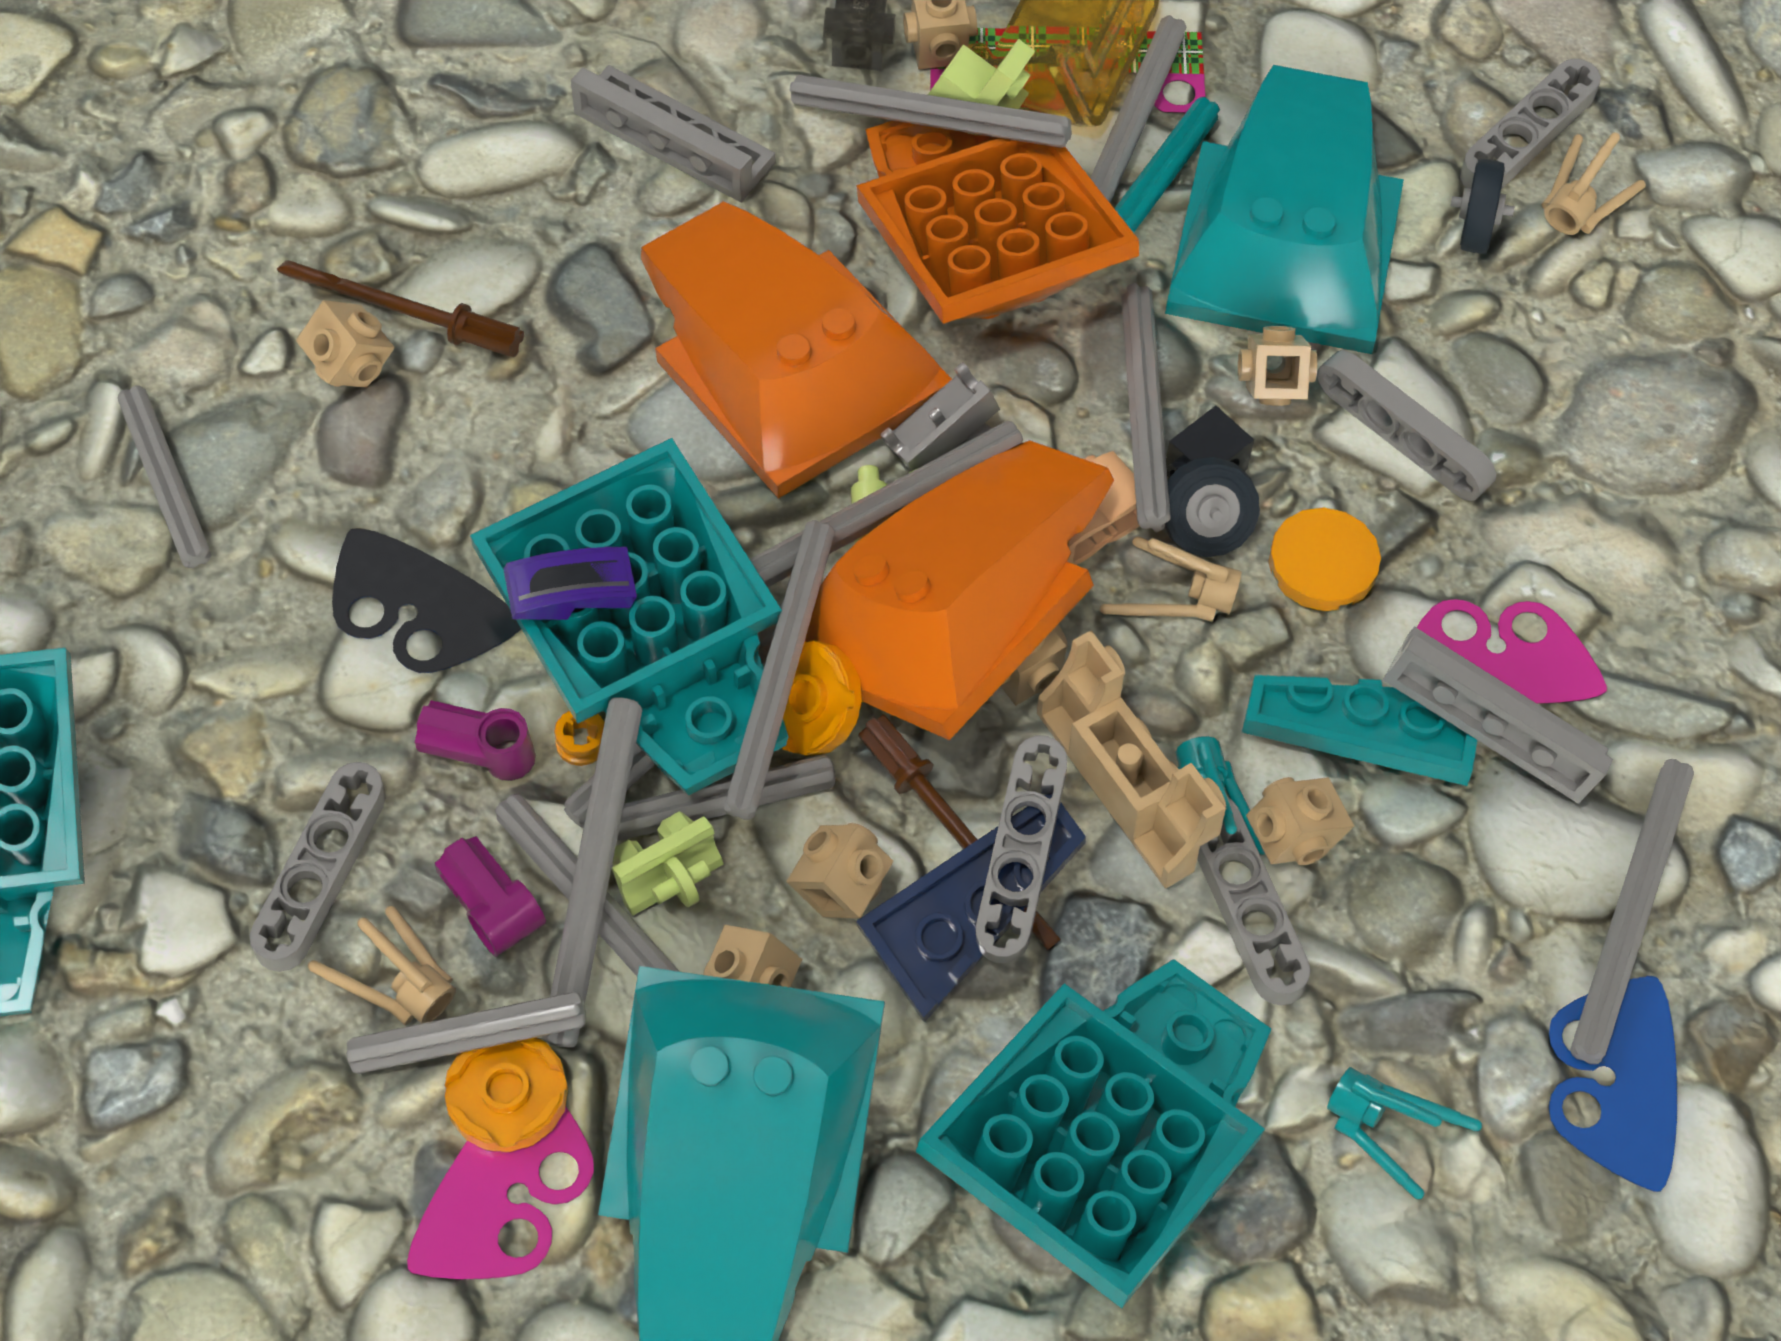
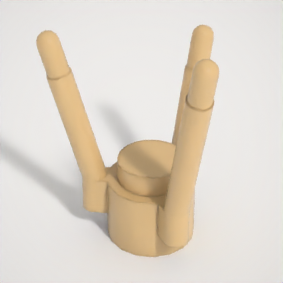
M1614 132L1609 136L1579 180L1567 183L1583 142L1582 135L1577 134L1574 136L1553 188L1541 204L1546 220L1554 229L1567 235H1574L1580 229L1584 233L1590 234L1600 220L1645 188L1644 180H1638L1595 210L1597 194L1590 186V183L1620 140L1618 133Z
M1137 536L1132 540L1135 547L1194 572L1188 596L1198 599L1197 604L1122 603L1102 604L1100 606V612L1104 615L1196 617L1213 622L1216 610L1228 614L1231 612L1242 571L1205 561L1155 538L1146 540Z
M388 906L385 909V914L418 962H411L367 918H360L357 925L400 970L391 985V988L397 993L396 1000L318 961L312 960L308 963V969L311 972L389 1011L405 1026L414 1018L420 1023L433 1021L446 1009L456 993V988L450 984L453 978L437 965L409 924L394 906Z

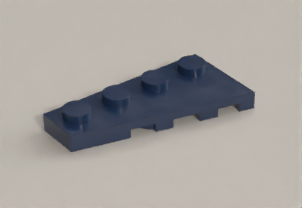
M1053 793L1045 794L1044 796L1050 799ZM1061 802L1041 892L1086 843L1085 834ZM1027 806L1011 818L1013 828L1024 835L1038 833L1046 822L1044 814L1033 806ZM998 826L856 921L857 927L923 1022L933 1014L984 957L976 943V923ZM1011 862L1000 870L998 879L1005 889L1019 892L1025 890L1031 884L1033 874L1025 864ZM995 898L992 899L991 905L1002 904L1003 911L999 927L997 929L988 928L986 933L994 936V945L1011 927L1014 907L1024 912L1028 908L1027 905L1008 906Z

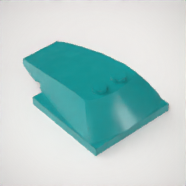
M1273 65L1228 146L1202 141L1165 314L1263 333V327L1287 326L1295 328V335H1302L1307 342L1372 354L1404 179L1378 175L1368 82Z
M673 438L659 443L470 535L473 548L509 609L510 603L504 575L506 563L564 550L627 547L637 594L630 608H575L568 620L516 619L577 724L602 711L607 713L608 703L612 698L631 699L637 701L642 708L636 744L688 796L734 773L764 670L758 653L760 641L757 633L776 624L782 609ZM783 719L774 751L787 744L788 733Z
M66 647L0 654V1016L32 1013L40 978L47 921L54 887L85 884L71 653Z
M1175 959L1130 985L1117 996L1115 1004L1104 1011L1064 983L920 1138L916 1153L1120 1308H1123L1259 1142L1265 1128L1237 1109L1236 1104L1255 1071L1271 1028Z
M639 966L598 1213L599 1216L629 1220L630 1234L633 1235L634 1288L639 1341H778L791 1311L796 1294L795 1288L806 1261H811L816 1248L849 1252L885 1001Z

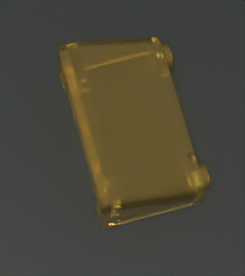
M1020 0L993 54L989 47L983 43H972L966 47L997 69L1016 41L1020 39L1035 50V52L1023 68L1031 76L1023 86V89L1029 92L1019 109L1065 116L1071 120V125L1077 127H1096L1102 125L1115 101L1154 20L1159 0Z

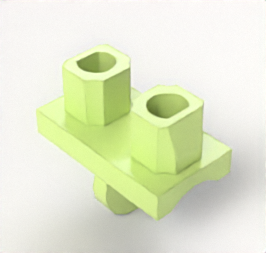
M679 811L662 820L657 829L660 841L643 849L637 841L628 839L615 847L614 867L612 869L623 903L632 916L657 902L661 904L675 895L688 908L699 902V894L695 884L711 876V871L724 865L714 841L713 835L715 833L713 826L705 816L693 822L683 812Z

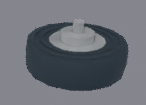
M1478 159L1471 188L1465 187L1463 198L1452 196L1450 206L1460 208L1459 218L1465 219L1460 242L1461 250L1486 254L1487 250H1489L1494 224H1501L1502 215L1513 217L1515 206L1505 205L1506 194L1501 193L1505 167L1504 163L1500 161Z
M1216 457L1194 459L1179 467L1168 479L1171 519L1165 523V529L1172 541L1186 552L1203 557L1225 555L1242 546L1254 532L1260 515L1259 494L1251 477L1235 463Z

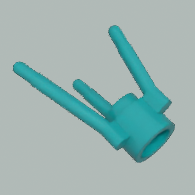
M1201 736L1189 739L1179 745L1175 751L1179 765L1178 769L1192 763L1204 779H1212L1220 788L1226 802L1223 819L1226 832L1228 834H1235L1237 832V825L1225 789L1230 799L1238 807L1259 854L1265 855L1246 816L1250 812V808L1235 780L1231 763L1224 760L1219 740L1210 736Z
M1349 1067L1338 1082L1327 1105L1329 1111L1340 1116L1334 1129L1353 1139L1415 1199H1422L1425 1194L1424 1190L1361 1129L1363 1123L1374 1128L1387 1107L1434 1127L1440 1126L1443 1120L1473 1131H1480L1482 1129L1481 1121L1388 1086L1368 1074L1364 1075L1356 1069Z

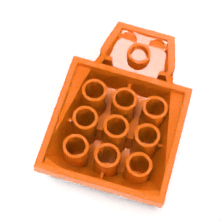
M893 120L865 129L879 178L856 185L858 202L943 324L956 319L995 318L1002 313L1013 311L1035 302H1041L1049 296L1079 282L1095 271L1139 256V239L1066 147L1059 148L985 135H973L961 131Z
M723 201L641 247V260L654 288L665 307L670 308L675 318L673 328L677 336L655 348L657 362L778 499L882 438L880 434L888 427L892 431L895 430L952 380L926 349L893 318L830 250L818 255L778 228Z
M1029 440L1005 452L994 455L952 477L892 515L857 541L835 563L820 585L805 642L820 641L837 646L851 660L860 677L862 702L950 741L1094 586L1088 569L1067 562L1072 553L1068 547V542L1073 536L1083 532L1115 481L1109 468Z

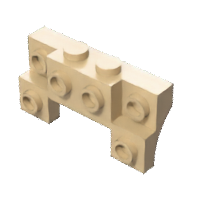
M1091 630L1072 641L1071 651L1063 668L1051 684L1038 696L1037 715L1054 738L1064 747L1066 754L1166 889L1195 872L1200 846L1220 835L1226 802L1218 785L1210 778L1204 779L1192 763L1178 769L1172 761L1167 759L1152 739L1144 722L1133 714L1121 698L1123 677L1125 675L1122 660L1111 646L1107 645L1104 647Z

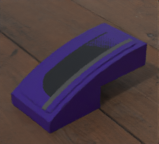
M627 547L564 550L506 563L504 567L512 619L568 620L575 608H630L637 597Z

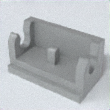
M964 362L954 369L957 375L894 431L888 427L880 434L885 444L910 471L920 468L957 448L1000 410L991 390L981 380L978 382Z

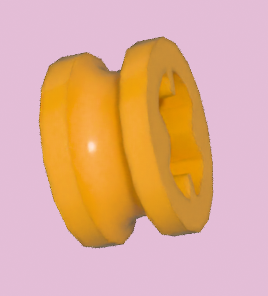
M568 711L558 719L554 729L557 753L564 761L577 766L589 765L597 761L605 723L601 716L596 714L577 724L571 712ZM575 729H587V744L577 745L574 743Z

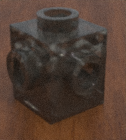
M836 0L835 8L826 7L823 38L832 39V66L881 71L885 44H894L896 14L887 13V0Z

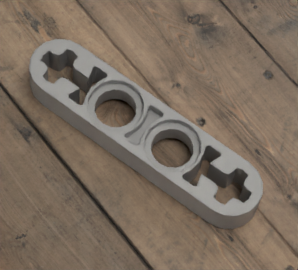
M1570 59L1558 65L1468 150L1460 173L1463 185L1466 188H1471L1478 159L1493 160V157L1497 161L1504 163L1505 172L1502 188L1507 185L1591 105L1600 85L1601 75L1598 69L1592 63L1582 59ZM1576 82H1578V84H1576L1569 91L1568 96L1564 94L1567 84L1572 86ZM1541 105L1551 107L1558 113V117L1553 119L1542 118L1534 112L1533 108ZM1518 134L1524 137L1529 145L1520 148L1513 147L1504 141L1503 136Z
M1345 350L1337 351L1317 370L1318 382L1332 400L1458 497L1468 501L1476 500L1495 482L1496 471L1494 465L1483 452L1356 355Z
M1036 735L1026 739L1019 745L1013 760L976 923V943L978 948L988 960L995 963H1010L1018 960L1026 952L1031 938L1067 775V754L1065 749L1056 739L1049 736ZM1038 753L1049 754V764L1057 768L1046 769L1044 772L1040 794L1030 791L1033 770L1032 766L1025 763V761H1035ZM1018 787H1022L1023 789L1027 790L1016 792ZM1053 793L1052 798L1050 799L1042 795ZM1024 806H1033L1039 809L1046 819L1044 827L1033 835H1024L1017 832L1011 823V818L1016 810ZM1020 862L1031 870L1033 880L1025 890L1012 892L1000 884L998 874L1006 864ZM994 898L1008 906H1028L1026 912L1014 907L1011 929L1013 933L1020 936L1019 939H1008L1005 948L994 946V936L986 933L988 928L997 929L1001 921L1002 904L991 905V901Z
M348 763L339 768L332 776L252 926L250 933L252 949L260 964L268 970L278 972L291 970L305 958L384 807L386 794L381 775L376 768L368 763ZM361 783H366L369 795L358 794L350 807L352 819L346 815L350 806L347 788L357 790ZM340 829L348 834L347 843L336 852H323L316 847L318 837L327 830ZM312 878L321 882V893L310 902H296L289 895L293 885L301 879ZM284 910L293 917L287 928L291 944L290 946L280 944L275 951H271L267 941L268 937L279 938L288 924L284 912L281 911Z
M1228 798L1237 825V832L1235 834H1228L1223 824L1220 835L1224 845L1216 850L1219 839L1215 837L1200 846L1197 860L1254 988L1260 997L1269 1003L1276 1005L1291 1004L1298 1000L1306 989L1311 971L1309 961L1244 819L1233 800ZM1235 860L1242 862L1250 870L1251 879L1244 884L1236 885L1229 883L1221 876L1219 867L1227 861ZM1250 911H1261L1270 916L1275 928L1267 935H1254L1246 930L1242 917ZM1278 944L1280 945L1278 946L1275 958L1280 969L1283 972H1294L1289 985H1285L1281 978L1270 979L1274 966L1270 950Z

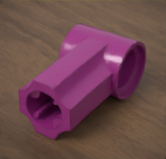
M431 700L427 706H423L417 721L414 743L418 752L487 768L493 777L506 781L522 778L530 772L535 764L536 753L526 720L519 712L512 709L499 708L485 713ZM504 741H516L509 748L496 749V746Z
M477 836L469 839L460 838L445 848L440 859L434 863L436 872L465 908L467 918L473 930L493 956H499L546 924L545 916L530 891L521 881L517 879L513 882Z

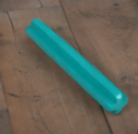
M1200 97L1194 101L1114 208L1133 233L1218 120L1220 108L1216 102H1210L1206 97Z

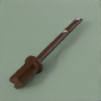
M286 260L277 268V271L283 275L448 328V341L454 345L467 342L514 358L519 353V344L524 340V331H521L520 327L472 312L470 305L464 303L459 304L453 313H449L370 286L339 278L336 275Z
M884 714L878 719L874 717L865 724L866 728L858 733V737L896 781L894 785L896 792L903 794L913 789L962 849L978 840L926 778L933 769L934 764L929 759L922 760ZM1036 911L1032 933L1046 950H1049L1061 939L1039 912Z

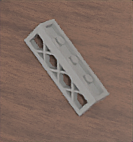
M610 65L600 75L582 67L571 79L574 114L740 203L776 163L775 152Z
M1415 626L1405 638L1383 678V681L1578 804L1604 778L1613 761L1611 757L1606 755L1609 750L1607 747Z

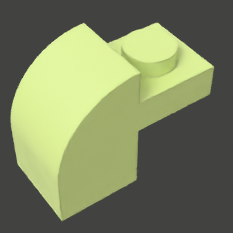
M1018 39L996 69L963 44L928 95L1019 109L1029 92L1023 89V86L1031 76L1023 68L1035 50Z

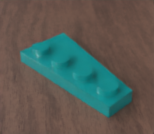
M1255 675L1242 728V733L1465 786L1468 785L1472 775L1477 739L1396 688L1382 687V681L1374 679H1359L1358 683L1352 686L1332 685L1328 678Z

